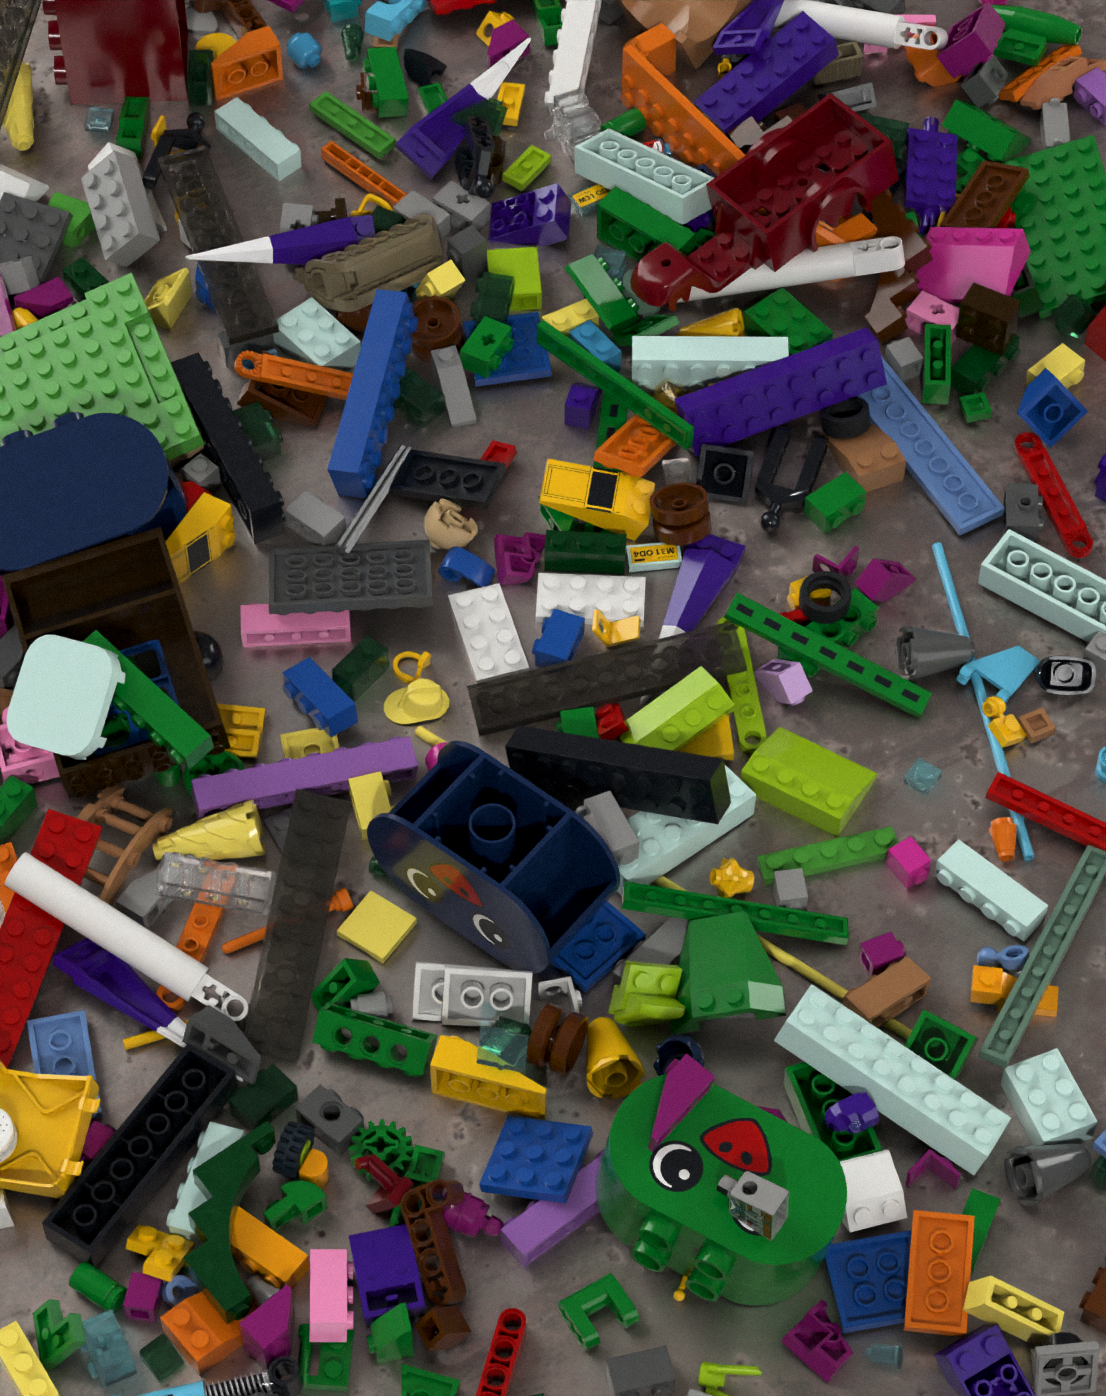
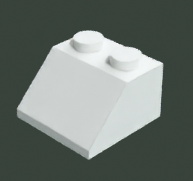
M888 1149L840 1161L847 1183V1203L842 1223L849 1232L907 1218L903 1189Z

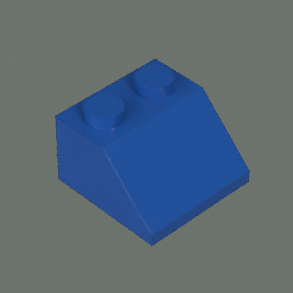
M1045 368L1027 385L1017 414L1051 448L1088 411Z

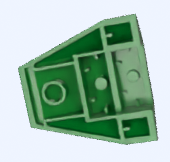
M746 911L689 921L678 965L682 969L675 998L686 1008L681 1018L670 1020L672 1035L701 1030L700 1021L751 1012L754 1013L757 1020L787 1016L784 988Z

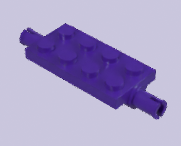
M932 117L924 119V130L909 128L907 133L904 207H911L917 211L921 218L920 233L922 235H925L926 228H928V234L930 227H935V218L941 212L948 213L956 202L957 135L938 132L939 120L936 117L933 119V125L931 124Z

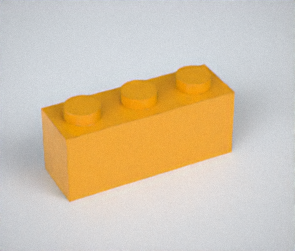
M238 1207L231 1237L232 1256L240 1261V1265L248 1273H257L264 1278L263 1281L280 1290L285 1285H288L292 1290L310 1269L309 1256L247 1211Z

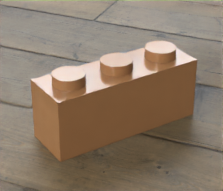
M907 956L899 962L891 963L881 974L872 975L859 988L850 989L843 997V1005L879 1028L925 998L932 978Z

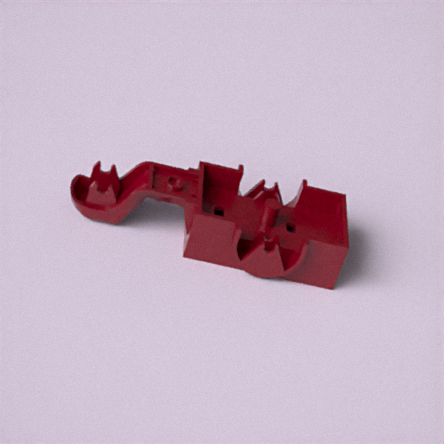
M832 93L828 94L784 128L774 129L763 135L752 145L743 158L706 184L716 223V236L689 256L668 242L662 243L642 257L636 265L630 280L632 291L650 306L661 307L666 304L670 310L675 312L676 303L679 299L682 298L686 303L689 301L692 286L709 293H717L750 268L756 270L762 264H765L772 271L776 272L806 248L816 252L818 250L816 229L820 219L837 228V221L841 216L848 220L856 193L858 204L869 213L872 210L871 200L898 181L892 141ZM823 163L830 170L823 173L817 167ZM763 207L770 214L767 217L760 216L757 211Z

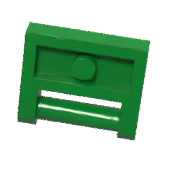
M309 1324L299 1325L298 1337L301 1339L297 1364L304 1380L302 1389L348 1392L354 1329L347 1330V1342H321L318 1375L311 1376L309 1375L312 1342H309Z

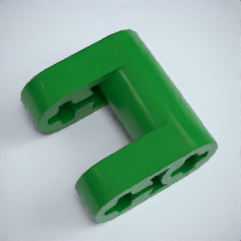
M612 1273L606 1274L557 1302L562 1318L585 1351L600 1344L599 1335L588 1317L606 1306H609L625 1329L640 1321L635 1306Z

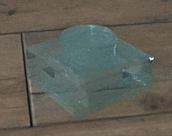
M89 106L84 122L85 131L109 134L114 119V110Z
M918 758L905 774L903 783L927 796L942 777V770Z

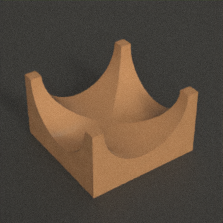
M617 0L627 20L642 32L663 23L677 36L675 38L676 56L695 70L714 51L713 46L721 30L733 21L752 1Z

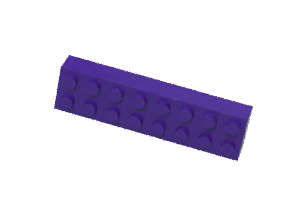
M865 327L674 400L678 416L694 427L693 446L689 449L695 456H699L702 443L716 446L728 445L887 384L878 339Z

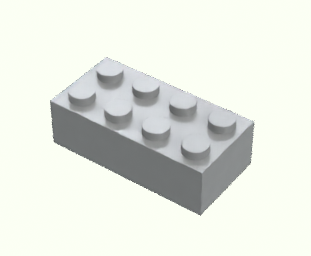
M113 151L81 177L105 261L128 267L160 241L136 158Z

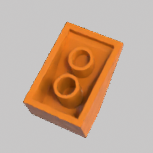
M270 26L246 33L211 63L215 100L219 101L283 79L281 46Z
M199 1292L181 1301L162 1315L160 1320L163 1333L196 1373L202 1376L243 1345L239 1323L259 1307L252 1298L253 1307L250 1309V1312L244 1318L233 1320L227 1325L203 1292Z

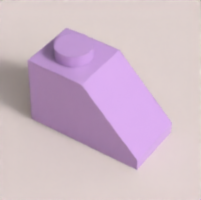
M773 659L753 671L760 683L780 703L790 704L791 706L797 705L805 700L804 696L813 692L800 662Z

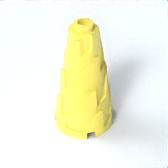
M1 57L0 120L12 146L20 151L29 149L34 143L32 69L28 61L26 64L23 63V58Z
M252 799L202 818L193 824L180 828L176 832L157 838V843L153 844V851L156 860L161 859L162 863H171L188 854L194 855L195 861H213L266 855V842L261 843L260 838L264 836L257 806Z

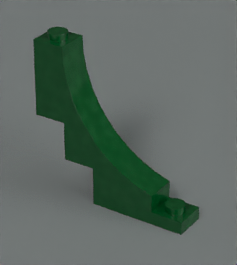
M268 1121L193 1169L195 1185L206 1197L207 1201L188 1213L190 1227L203 1244L183 1257L185 1270L227 1325L233 1320L244 1318L253 1307L251 1294L242 1282L232 1257L231 1237L236 1212L243 1195L261 1171L257 1155L266 1154L276 1143L274 1128Z

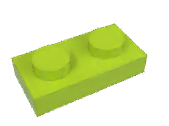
M531 144L502 174V180L523 191L551 163V155Z

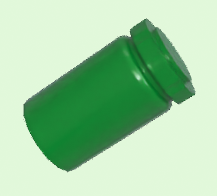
M632 108L600 125L598 131L601 133L611 129L630 138L646 129V121L639 109Z
M84 1261L77 1266L69 1279V1286L99 1308L104 1309L109 1315L116 1313L124 1304L127 1288L120 1285L88 1261Z

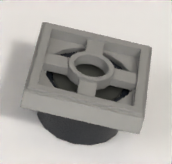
M1059 1332L1044 1338L1038 1347L1030 1350L1032 1357L1030 1358V1366L1033 1376L1032 1390L1035 1396H1058L1096 1392L1099 1360L1097 1341L1082 1342L1075 1334Z

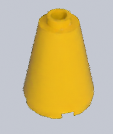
M733 308L680 327L679 333H675V336L744 337L746 335L743 315L739 308Z
M598 1017L588 1025L587 1086L590 1092L599 1098H603V1095H612V1098L616 1099L629 1095L641 1085V1078L645 1076L644 1067L615 1021L608 1017Z

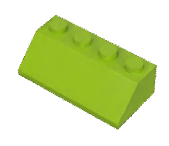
M700 666L628 718L626 722L629 730L619 735L617 739L624 743L679 751L732 713L735 709V704L721 685Z

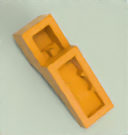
M974 965L971 977L970 1002L998 1005V1011H1001L1018 978L1003 972V968ZM1049 985L1034 1015L1056 1017L1059 986Z

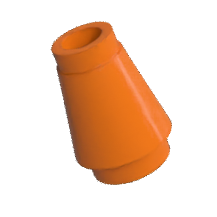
M1009 817L992 820L989 832L998 859L1000 861L1015 859L1017 825Z

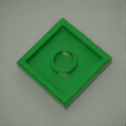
M651 315L615 334L612 339L616 346H632V336H658L678 325L679 321L674 315Z

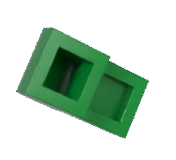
M288 1182L280 1187L282 1199L270 1203L263 1212L264 1222L266 1226L275 1232L296 1217L305 1225L328 1209L326 1194L311 1182Z

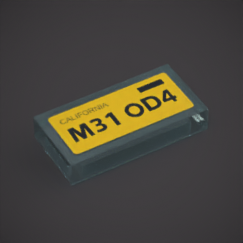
M594 183L567 196L571 200L572 208L581 217L597 210V204L611 190Z

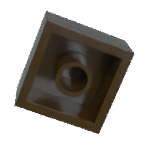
M973 282L960 303L956 337L1003 356L1016 335L1021 301Z

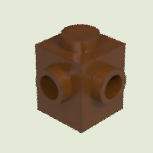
M438 1305L429 1310L414 1325L427 1351L454 1349L471 1332L458 1306L444 1307V1305Z

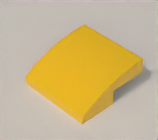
M217 703L231 747L225 750L235 754L237 757L257 759L264 731L266 709Z
M729 715L678 752L734 760Z

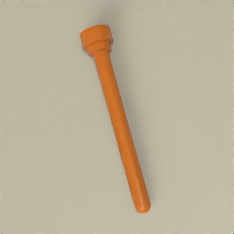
M345 887L336 890L334 895L330 896V900L224 943L222 951L225 954L232 953L333 910L336 912L341 910L343 913L353 909L349 893Z

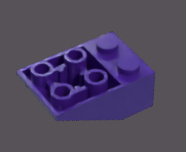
M556 183L494 202L491 208L488 241L490 243L547 246L566 240L569 237L571 200L560 185Z
M406 1224L348 1235L365 1326L370 1325L371 1322L401 1303H406L409 1317L426 1314L415 1253Z
M983 1324L968 1333L966 1337L960 1338L933 1355L947 1382L958 1396H1035L997 1324Z

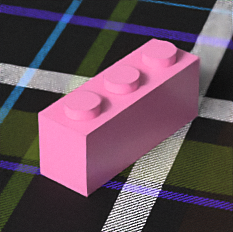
M310 1249L309 1342H347V1330H353V1311H347V1305H353V1286H347V1280H353V1262H347V1249Z

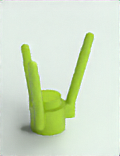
M703 1361L700 1368L698 1386L706 1387L705 1393L709 1395L730 1396L718 1390V1386L724 1387L727 1374L760 1376L762 1371L759 1370L758 1366L722 1365Z

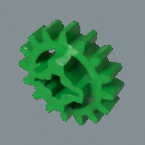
M380 1119L378 1126L369 1121V1128L367 1130L359 1127V1136L352 1135V1146H349V1156H352L350 1157L351 1166L355 1167V1158L375 1154L394 1173H398L401 1176L405 1175L404 1166H410L414 1147L411 1146L412 1137L406 1136V1128L402 1127L396 1130L395 1121L386 1126L384 1119ZM365 1169L357 1170L358 1176L366 1173L367 1181L370 1182L373 1179Z

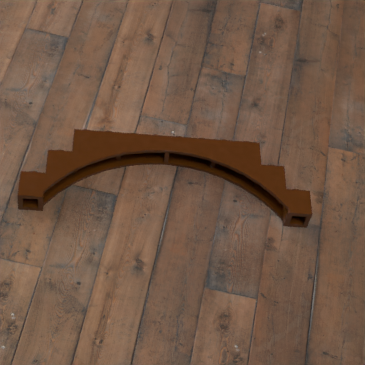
M788 115L769 129H766L762 122L757 124L751 116L727 133L731 141L746 154L759 138L774 129L784 128L792 122V119ZM823 163L817 167L825 172L830 170ZM888 188L871 200L872 210L870 212L875 220L879 238L889 236L901 238L905 265L898 270L880 272L877 292L871 310L864 316L870 329L882 345H885L908 329L904 320L907 318V315L902 306L920 294L917 287L920 281L914 272L933 260L929 251L932 249L931 244L925 236L920 238L917 234L919 229L912 219L906 220L904 217L906 215L905 210L899 202L893 203L891 200L893 195Z

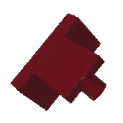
M375 1154L355 1158L356 1169H365L381 1185L365 1205L373 1214L397 1207L404 1193L411 1190L415 1185L407 1176L400 1178Z

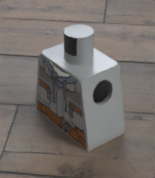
M749 1171L744 1172L739 1181L725 1174L718 1183L716 1191L729 1198V1213L772 1242L788 1218L789 1191Z

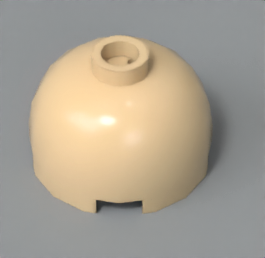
M440 499L438 503L435 501L428 509L424 518L425 532L430 544L437 549L449 550L455 546L464 548L477 534L478 527L472 517L468 521L459 513L462 509L460 506L446 499Z

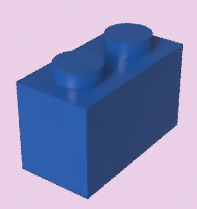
M554 609L551 617L544 620L541 631L543 634L540 639L537 638L535 640L532 654L535 655V666L566 675L585 634V618Z

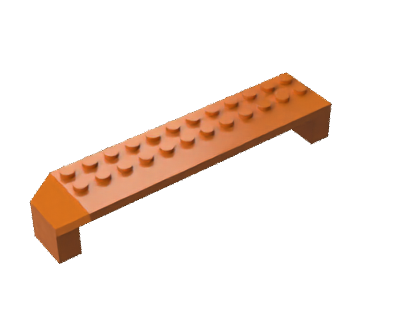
M660 23L630 39L623 47L622 103L627 108L639 109L645 118L646 125L657 137L659 136L665 143H668L669 149L674 151L684 164L695 168L704 163L718 176L743 158L745 154L665 78L676 70L675 38L677 36L663 23ZM763 207L757 211L760 216L767 217L770 214ZM862 213L840 224L837 228H832L819 220L816 229L817 247L876 239L877 227ZM842 278V279H835V280H829V281L839 282V281L843 280L844 278Z

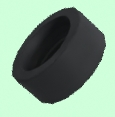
M852 397L820 409L822 430L827 436L832 438H853L865 433L871 426L869 404L863 399Z
M818 571L810 574L803 580L800 587L799 607L808 619L820 624H831L840 621L847 615L851 604V587L840 574L831 571ZM818 589H830L841 596V601L832 606H821L810 600L809 594Z

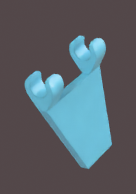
M1018 645L968 662L960 669L956 680L965 685L976 672L1000 689L996 696L1002 698L1006 704L1035 670L1040 660Z

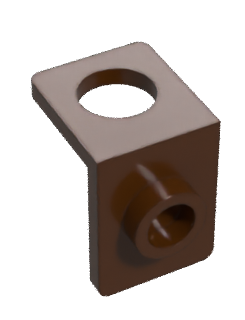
M360 72L361 85H356L357 100H362V112H377L376 108H372L370 102L372 92H365L364 72Z

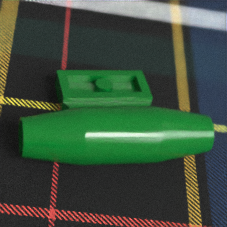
M992 5L1006 23L1003 29L1006 32H1002L1003 35L998 40V46L993 52L996 57L1037 67L1047 51L1046 43L1077 45L1081 39L1082 26L1055 14L1021 6Z

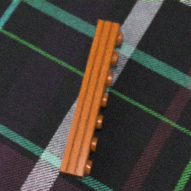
M332 140L321 148V158L369 193L385 200L392 209L395 204L407 195V193L386 180Z

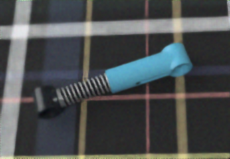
M281 1356L276 1358L267 1370H262L261 1374L256 1371V1375H253L251 1372V1376L245 1374V1377L242 1378V1375H240L239 1379L235 1376L234 1380H231L229 1377V1381L224 1379L221 1383L218 1380L217 1384L213 1381L212 1385L209 1383L206 1385L204 1380L137 1396H250L256 1392L273 1393V1395L277 1394L279 1396H297L302 1391L304 1380L297 1362L291 1357ZM286 1374L292 1375L287 1380H280Z

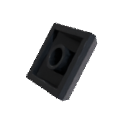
M702 443L696 484L702 486L707 491L708 498L747 504L753 474L754 451Z

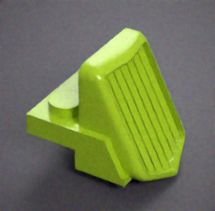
M626 961L621 984L614 985L608 1013L614 1014V1021L629 1027L653 1025L681 1018L686 1007L675 998L682 969L677 965Z

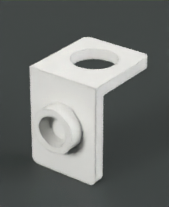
M571 976L538 983L539 1000L567 995L571 1011L579 1013V1008L582 1007V998L579 990L574 991ZM553 986H559V987H560L559 989H557V990H555V991H551V992L545 991L546 989H548V988H550V987H553Z

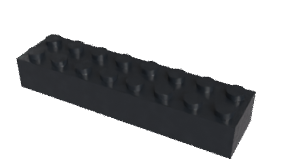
M199 352L171 362L196 424L202 430L205 443L204 452L208 459L219 467L220 481L253 543L258 544L284 534L283 522H286V518L281 506H284L283 497L279 490H274V483L270 473L264 472L263 462L259 453L254 454L252 441L248 434H243V427L239 417L233 416L230 400L228 397L224 398L222 396L223 392L219 380L213 379L211 376L212 369L209 362L203 361Z
M520 725L505 745L510 769L551 796L584 801L590 797L611 791L620 808L712 824H719L731 804L724 759Z
M187 1043L42 1222L46 1239L80 1261H88L97 1267L199 1139L201 1132L207 1129L210 1121L212 1122L238 1090L236 1072Z

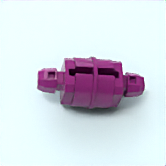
M447 1191L445 1192V1194H444V1196H443L444 1199L447 1198ZM465 1191L464 1198L458 1206L442 1212L447 1227L452 1229L453 1232L457 1231L463 1235H470L475 1238L480 1229L485 1230V1234L498 1236L504 1224L501 1219L494 1215H491V1217L487 1216L490 1208L489 1204L473 1196L472 1193Z

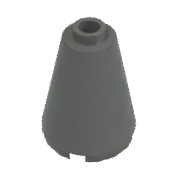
M903 626L899 629V632H903V636L897 638L896 642L898 668H904L906 675H901V677L908 681L965 665L970 662L971 658H974L975 646L967 636L911 626Z
M1078 1143L1017 1146L1008 1150L1007 1153H1010V1158L1005 1159L1004 1168L1011 1191H1018L1022 1197L1017 1200L1023 1205L1031 1206L1040 1203L1086 1173L1091 1164V1156L1089 1151Z

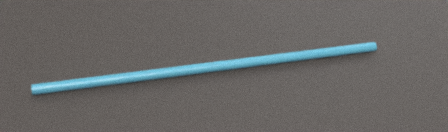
M940 542L934 543L932 545L933 553L957 634L967 636L970 640L943 545ZM975 655L974 658H971L970 662L976 660ZM975 672L971 677V682L997 770L1011 777L1003 748L988 727L993 719L983 713L982 705L988 697L982 677ZM1009 809L1013 823L1017 825L1016 835L1023 859L1030 861L1035 856L1023 816Z

